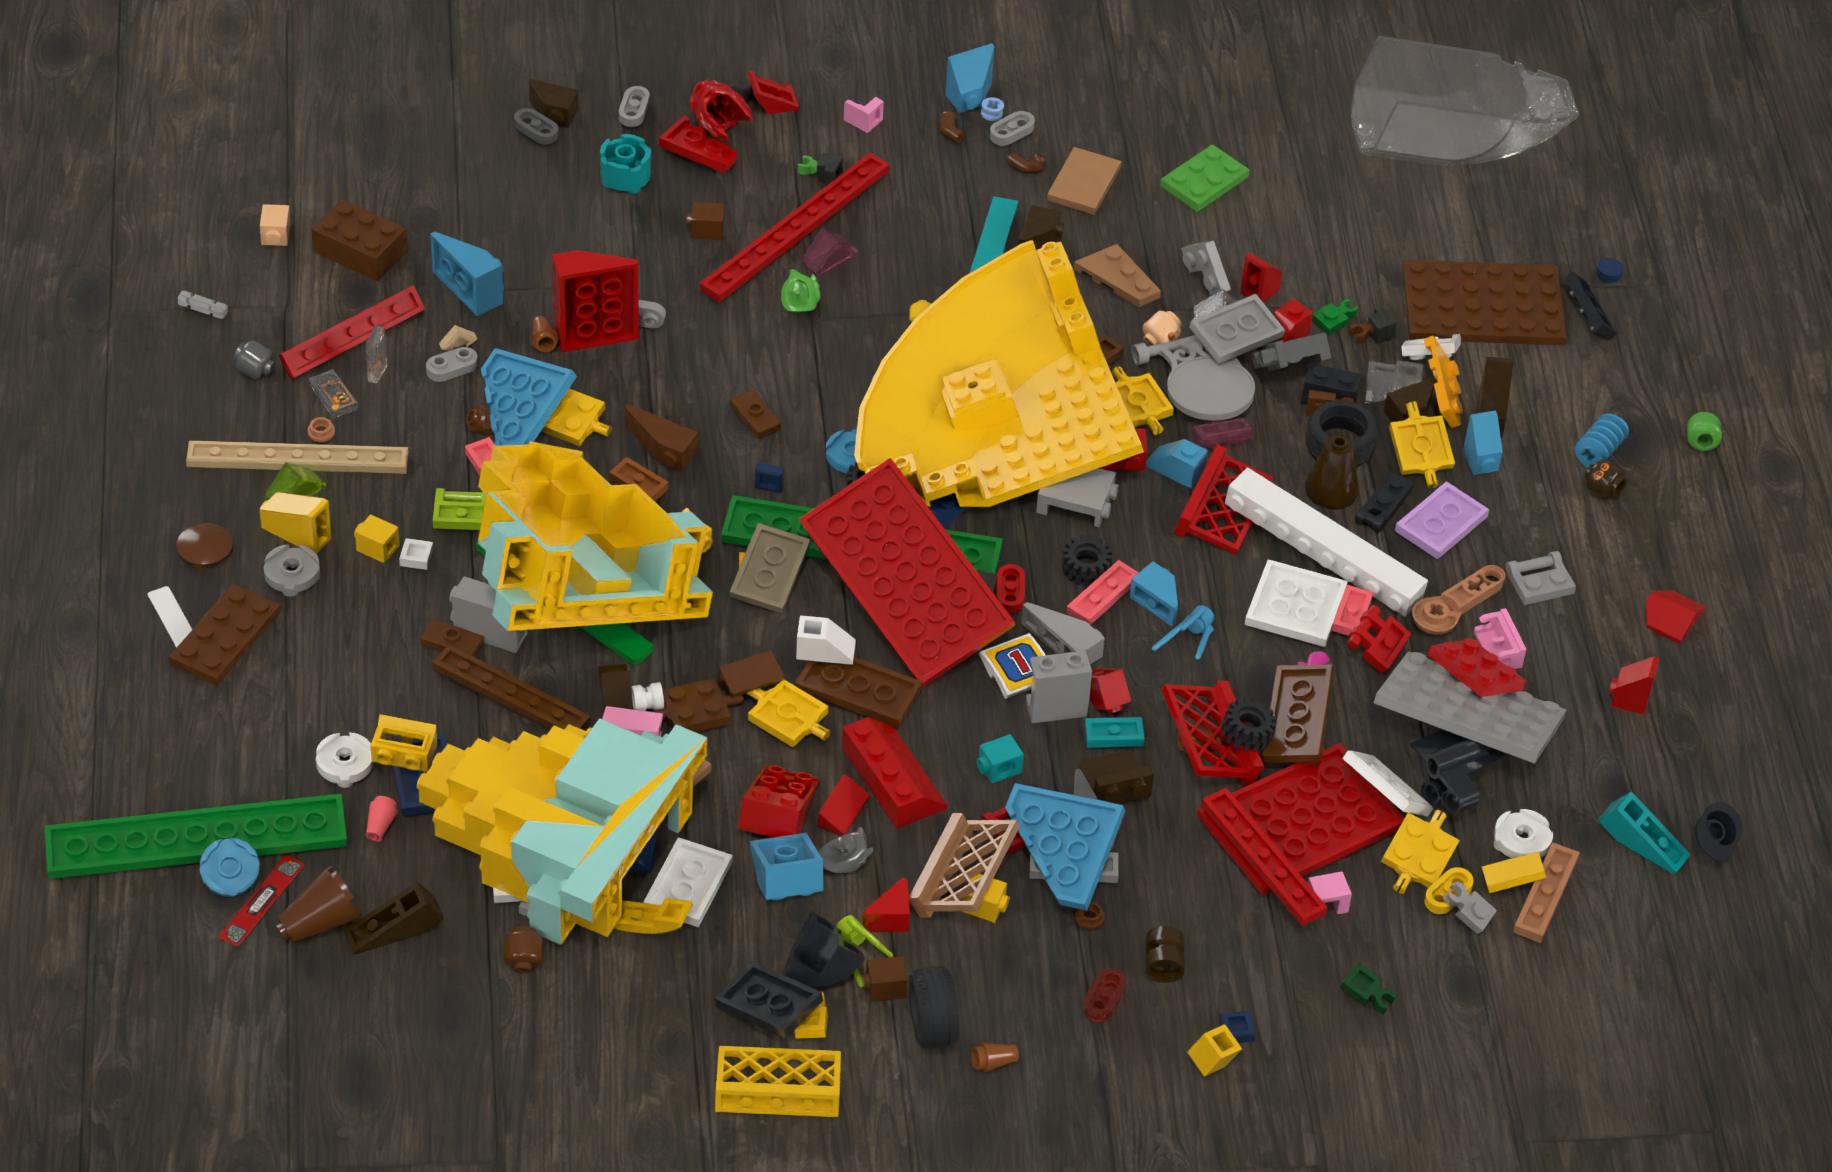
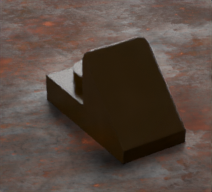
M627 665L598 666L604 712L606 706L633 710L630 672L627 671Z

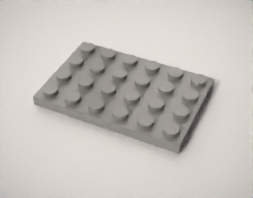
M1409 651L1376 693L1374 704L1532 763L1537 762L1566 714V709L1560 708L1558 704L1533 698L1531 694L1524 691L1480 697L1436 661L1428 659L1422 653Z

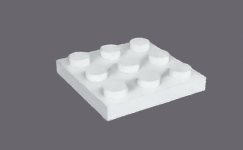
M1267 560L1246 615L1245 625L1325 647L1348 581Z

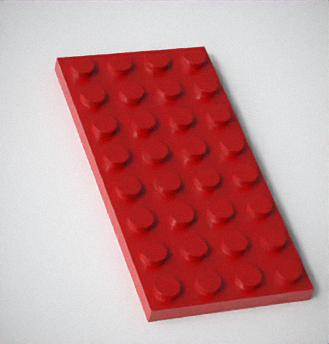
M891 458L799 518L800 524L914 678L922 681V688L1015 626V621Z

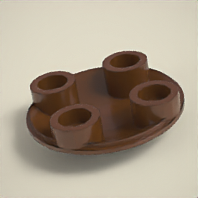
M201 523L187 528L178 537L176 545L179 555L185 561L192 563V566L198 570L206 569L210 564L228 558L233 553L231 534L222 526L212 523Z

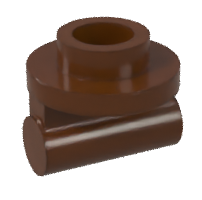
M480 405L470 409L466 416L468 429L473 432L481 431L486 436L491 435L493 431L489 417L490 411Z

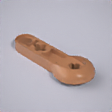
M1487 565L1443 592L1441 596L1419 600L1412 610L1414 623L1420 630L1428 634L1443 635L1450 632L1457 625L1462 614L1502 589L1506 576L1504 570L1495 565ZM1486 576H1494L1499 581H1489L1486 579Z

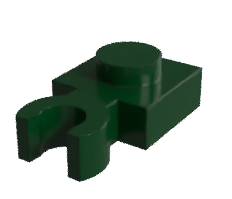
M1359 962L1340 986L1342 990L1363 1005L1368 1000L1373 1002L1374 1008L1381 1014H1384L1389 1007L1382 999L1393 1003L1397 997L1396 993L1391 989H1382L1380 984L1383 979Z

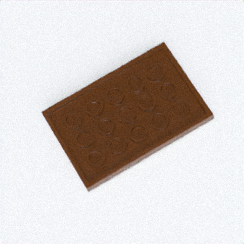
M1403 260L1402 272L1409 340L1424 339L1430 336L1446 339L1452 338L1453 334H1460L1461 342L1565 346L1567 336L1557 265Z

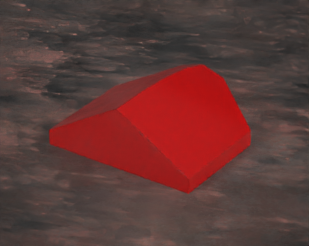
M753 71L749 72L748 77L754 95L767 114L798 110L799 105L791 84L786 83L782 85L756 76Z
M1653 591L1646 600V628L1680 644L1704 613L1706 607L1675 591Z

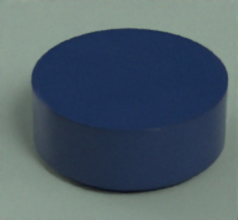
M1605 258L1598 264L1597 275L1605 282H1617L1622 278L1624 266L1616 259Z

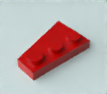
M685 115L659 137V147L667 149L671 153L689 158L694 162L704 164L716 171L725 173L737 162L738 153L719 139H711L705 135L706 130L701 126L694 127L691 125L690 119Z

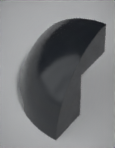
M812 911L791 949L783 975L811 988L825 987L838 983L850 976L859 968L865 958L855 943L843 938L841 935L842 931Z

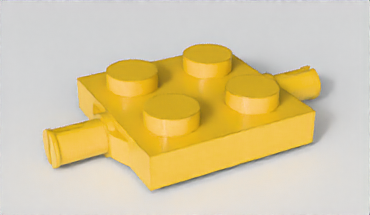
M1122 367L1114 368L1112 374L1117 379V388L1134 428L1148 425L1154 435H1157V432L1158 434L1162 433L1163 427L1158 420L1173 416L1174 408L1150 373L1138 377H1128Z
M568 389L541 432L580 447L585 438L593 432L609 437L612 426L599 422V418L605 410V402Z
M1409 402L1406 404L1409 418L1404 421L1391 422L1389 425L1401 475L1424 474L1427 488H1435L1439 485L1435 472L1453 468L1455 465L1443 416H1420L1417 402Z
M783 679V681L768 691H763L759 688L746 693L758 700L757 705L748 712V721L794 748L806 735L811 733L823 741H826V738L828 739L831 731L818 724L828 714V706Z
M1441 810L1435 811L1430 822L1423 821L1407 813L1384 854L1381 862L1393 868L1400 875L1393 886L1396 892L1401 883H1403L1399 893L1404 894L1410 881L1421 883L1429 888L1439 879L1460 840L1440 829L1446 818V814L1443 812L1439 820H1437Z

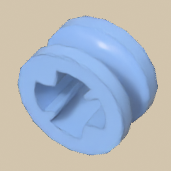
M994 97L984 99L981 109L982 117L989 121H996L1002 118L1003 101Z

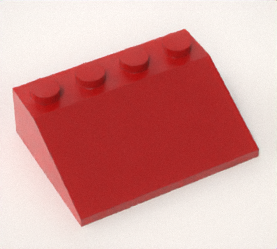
M580 250L552 254L554 331L558 335V345L561 353L639 340L638 261L636 259Z

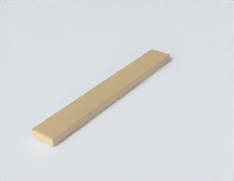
M189 441L186 463L187 467L406 474L408 447Z

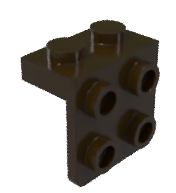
M1123 751L1080 762L1079 769H1081L1094 794L1100 801L1117 804L1151 796L1154 773L1151 766L1140 767L1132 751Z

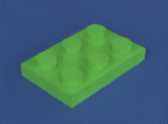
M1212 144L1163 177L1160 186L1198 212L1247 179L1250 169Z

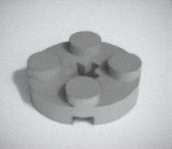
M289 544L279 546L270 551L265 558L264 576L266 582L275 590L282 591L285 596H295L298 592L310 588L320 579L318 556L312 549L303 545H298L299 548H289ZM287 567H290V568H295V567H297V569H296V570H293V571H289V570H287Z

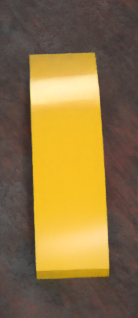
M665 898L661 905L622 900V917L614 929L643 934L673 931L682 926L693 904L691 901Z

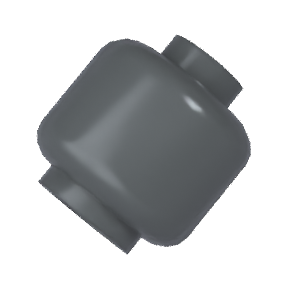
M249 340L247 343L242 342L233 357V361L236 362V369L255 380L261 378L263 374L268 376L275 365V362L271 360L273 356L272 350L255 340Z

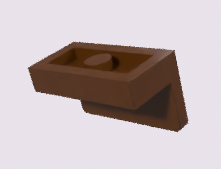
M770 650L719 667L717 683L721 691L728 689L731 696L735 697L783 681L784 674Z

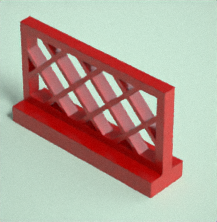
M1217 444L1179 519L1174 534L1184 538L1187 532L1236 555L1252 520L1242 515L1245 522L1235 524L1231 516L1241 513L1226 508L1223 501L1226 500L1227 493L1219 495L1215 486L1226 485L1228 489L1229 485L1247 467L1272 482L1274 477L1225 455L1227 448ZM1225 466L1236 470L1238 475L1228 477L1224 469ZM1217 503L1220 511L1210 513L1207 504ZM1224 517L1228 526L1218 528L1214 519ZM1207 521L1211 529L1204 530L1197 527L1196 524ZM1232 532L1236 543L1234 544L1224 539L1222 534Z
M1218 680L1215 687L1165 684L1162 688L1163 695L1196 775L1240 778L1242 785L1254 783L1264 767L1258 751L1253 752L1252 747L1249 748V751H1243L1244 746L1241 745L1238 749L1234 747V741L1228 743L1226 741L1228 736L1224 737L1222 734L1221 725L1226 710L1232 701L1234 703L1236 701L1229 682ZM1175 695L1181 696L1188 702L1184 704L1183 702L1175 698ZM1197 696L1208 697V704L1199 699ZM1190 704H1193L1205 713L1200 715L1189 707ZM1182 714H1185L1197 723L1192 725L1184 719ZM1207 715L1215 719L1217 725L1206 719ZM1199 725L1212 732V737L1198 729ZM1193 735L1204 742L1205 746H1200L1193 741L1191 736ZM1219 737L1220 739H1222L1225 742L1226 747L1217 742L1215 738ZM1211 747L1223 756L1218 758L1206 749ZM1200 757H1203L1215 766H1203ZM1227 758L1232 761L1235 767L1224 762V759Z

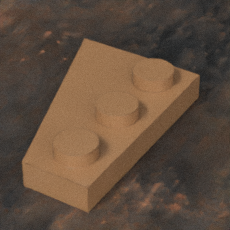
M1118 244L1074 262V270L1079 273L1083 271L1092 276L1094 282L1098 284L1105 283L1114 289L1115 294L1137 307L1160 298L1161 290Z

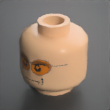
M1158 311L1144 323L1143 332L1145 336H1143V339L1148 346L1177 340L1181 336L1180 327H1182V323L1171 311Z

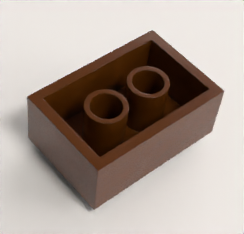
M343 199L311 229L313 252L377 282L408 251L406 228Z

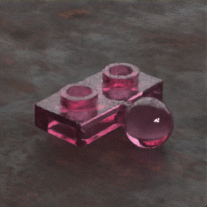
M1245 418L1227 421L1204 420V424L1193 426V436L1201 447L1213 448L1217 444L1241 443L1244 440L1253 439V429Z

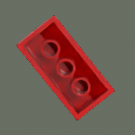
M867 717L843 727V752L896 829L948 809L947 803L892 725Z

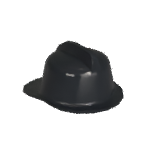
M1712 803L1697 820L1695 836L1699 846L1709 857L1721 862L1729 860L1741 838L1742 822L1739 814L1727 803Z

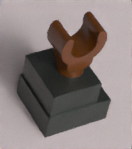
M1383 305L1375 308L1374 314L1368 317V324L1356 323L1351 325L1349 335L1357 334L1356 344L1365 342L1366 338L1370 336L1376 344L1384 341L1387 342L1396 337L1397 321Z

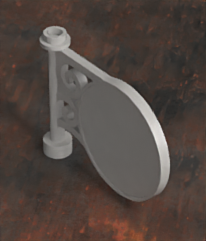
M1196 335L1148 347L1145 343L1134 344L1131 347L1132 358L1136 365L1146 364L1149 362V357L1161 355L1168 361L1172 371L1167 381V394L1172 404L1184 414L1202 420H1225L1236 417L1246 411L1254 400L1255 382L1251 374L1240 364L1238 359L1234 357L1218 364Z

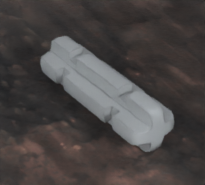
M185 290L181 291L180 295H178L177 299L180 306L186 308L191 306L190 309L207 315L213 314V317L224 319L228 313V306L224 303H215V300L197 294L192 296L193 293Z

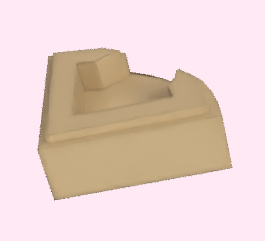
M454 325L439 345L442 350L451 351L465 344L466 347L470 346L477 340L474 332Z

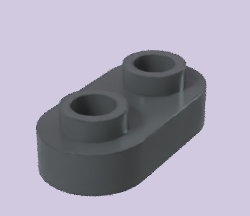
M530 108L520 109L515 113V128L534 141L548 145L558 139V125L541 113Z

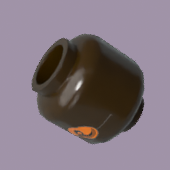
M1600 460L1595 464L1592 463L1585 472L1587 488L1604 499L1620 496L1627 484L1624 470L1608 460Z

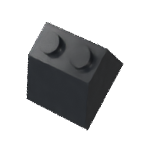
M1309 363L1301 404L1307 405L1309 390L1336 393L1335 399L1340 400L1341 398L1348 397L1354 399V403H1356L1363 374Z

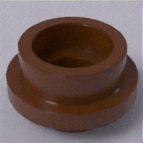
M1091 901L1087 911L1082 909L1076 910L1075 920L1080 927L1094 930L1103 925L1105 913L1098 903Z

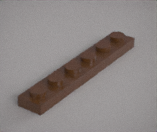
M450 644L432 662L433 670L550 730L553 726L565 730L568 724L585 730L591 723L590 715Z

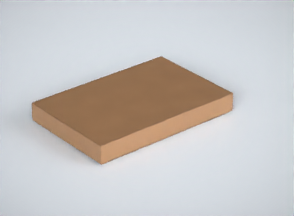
M1074 147L1049 190L1047 201L1095 215L1121 168V161Z

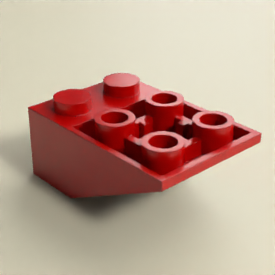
M777 765L764 766L743 796L738 829L773 838L800 834L819 787L820 779L813 778L811 774L805 772L793 773L785 771L783 767Z

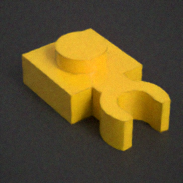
M823 992V1002L794 1030L796 1039L826 1037L828 1012L827 1007H825L826 1003Z

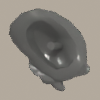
M859 827L856 832L847 833L833 839L817 850L823 859V868L838 874L852 873L866 863L867 858L874 849L873 847L867 848V838L862 827Z

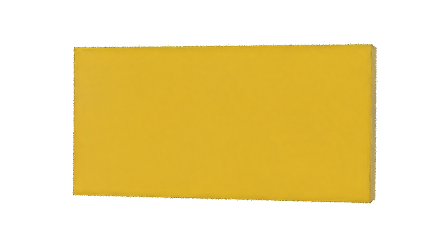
M1539 851L1482 866L1489 893L1546 878Z

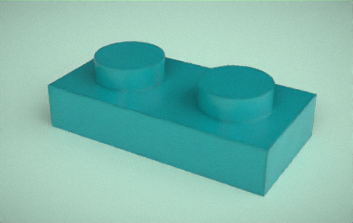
M1142 717L1085 718L1084 729L1087 748L1144 746L1145 738Z

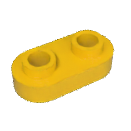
M1459 867L1451 868L1445 872L1426 891L1424 903L1427 909L1435 914L1450 912L1455 906L1448 905L1442 897L1448 892L1457 897L1456 892L1450 888L1456 881L1461 882L1466 887L1467 894L1469 895L1473 886L1472 874L1466 869Z

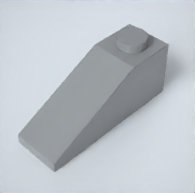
M1029 602L1023 604L1021 623L1056 654L1086 651L1090 664L1103 657L1105 638L1099 630L1094 629L1086 621Z

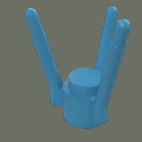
M1197 606L1178 626L1152 647V650H1158L1180 631L1188 628L1194 634L1203 633L1195 655V659L1200 660L1209 635L1214 630L1211 626V623L1214 621L1213 612L1206 606Z

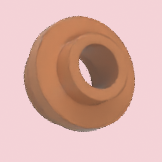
M315 418L308 426V436L315 442L329 441L335 435V427L327 418Z

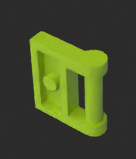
M436 488L433 528L480 530L486 494L484 492L445 491V488Z

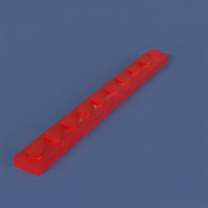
M872 153L867 154L700 282V291L720 303L889 172V164Z

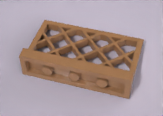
M953 813L909 896L920 918H930L934 911L977 912L1020 827L1017 820H966L963 813ZM1002 830H1006L1004 834L997 837L996 839H993V835L999 833ZM973 831H983L978 835L972 837L974 834ZM988 838L991 841L977 850L974 848ZM970 849L972 850V853L961 859L962 855L966 851ZM996 849L994 855L982 860L981 857ZM976 860L980 862L967 871L963 869ZM959 870L961 871L960 875L951 879L954 873H956ZM985 870V873L982 877L978 878L973 882L971 881L972 877L976 876L977 874ZM966 881L969 883L955 893L952 890ZM950 892L951 895L939 901L942 895ZM972 892H975L970 901H959L960 899L966 897Z

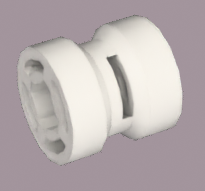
M660 682L651 683L646 688L641 685L631 686L634 710L646 711V709H653L657 711L664 709L663 691Z

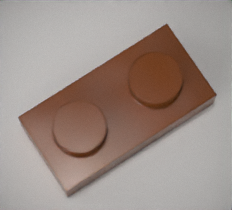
M628 457L623 459L609 472V480L617 485L636 484L653 501L658 500L669 490L668 481Z

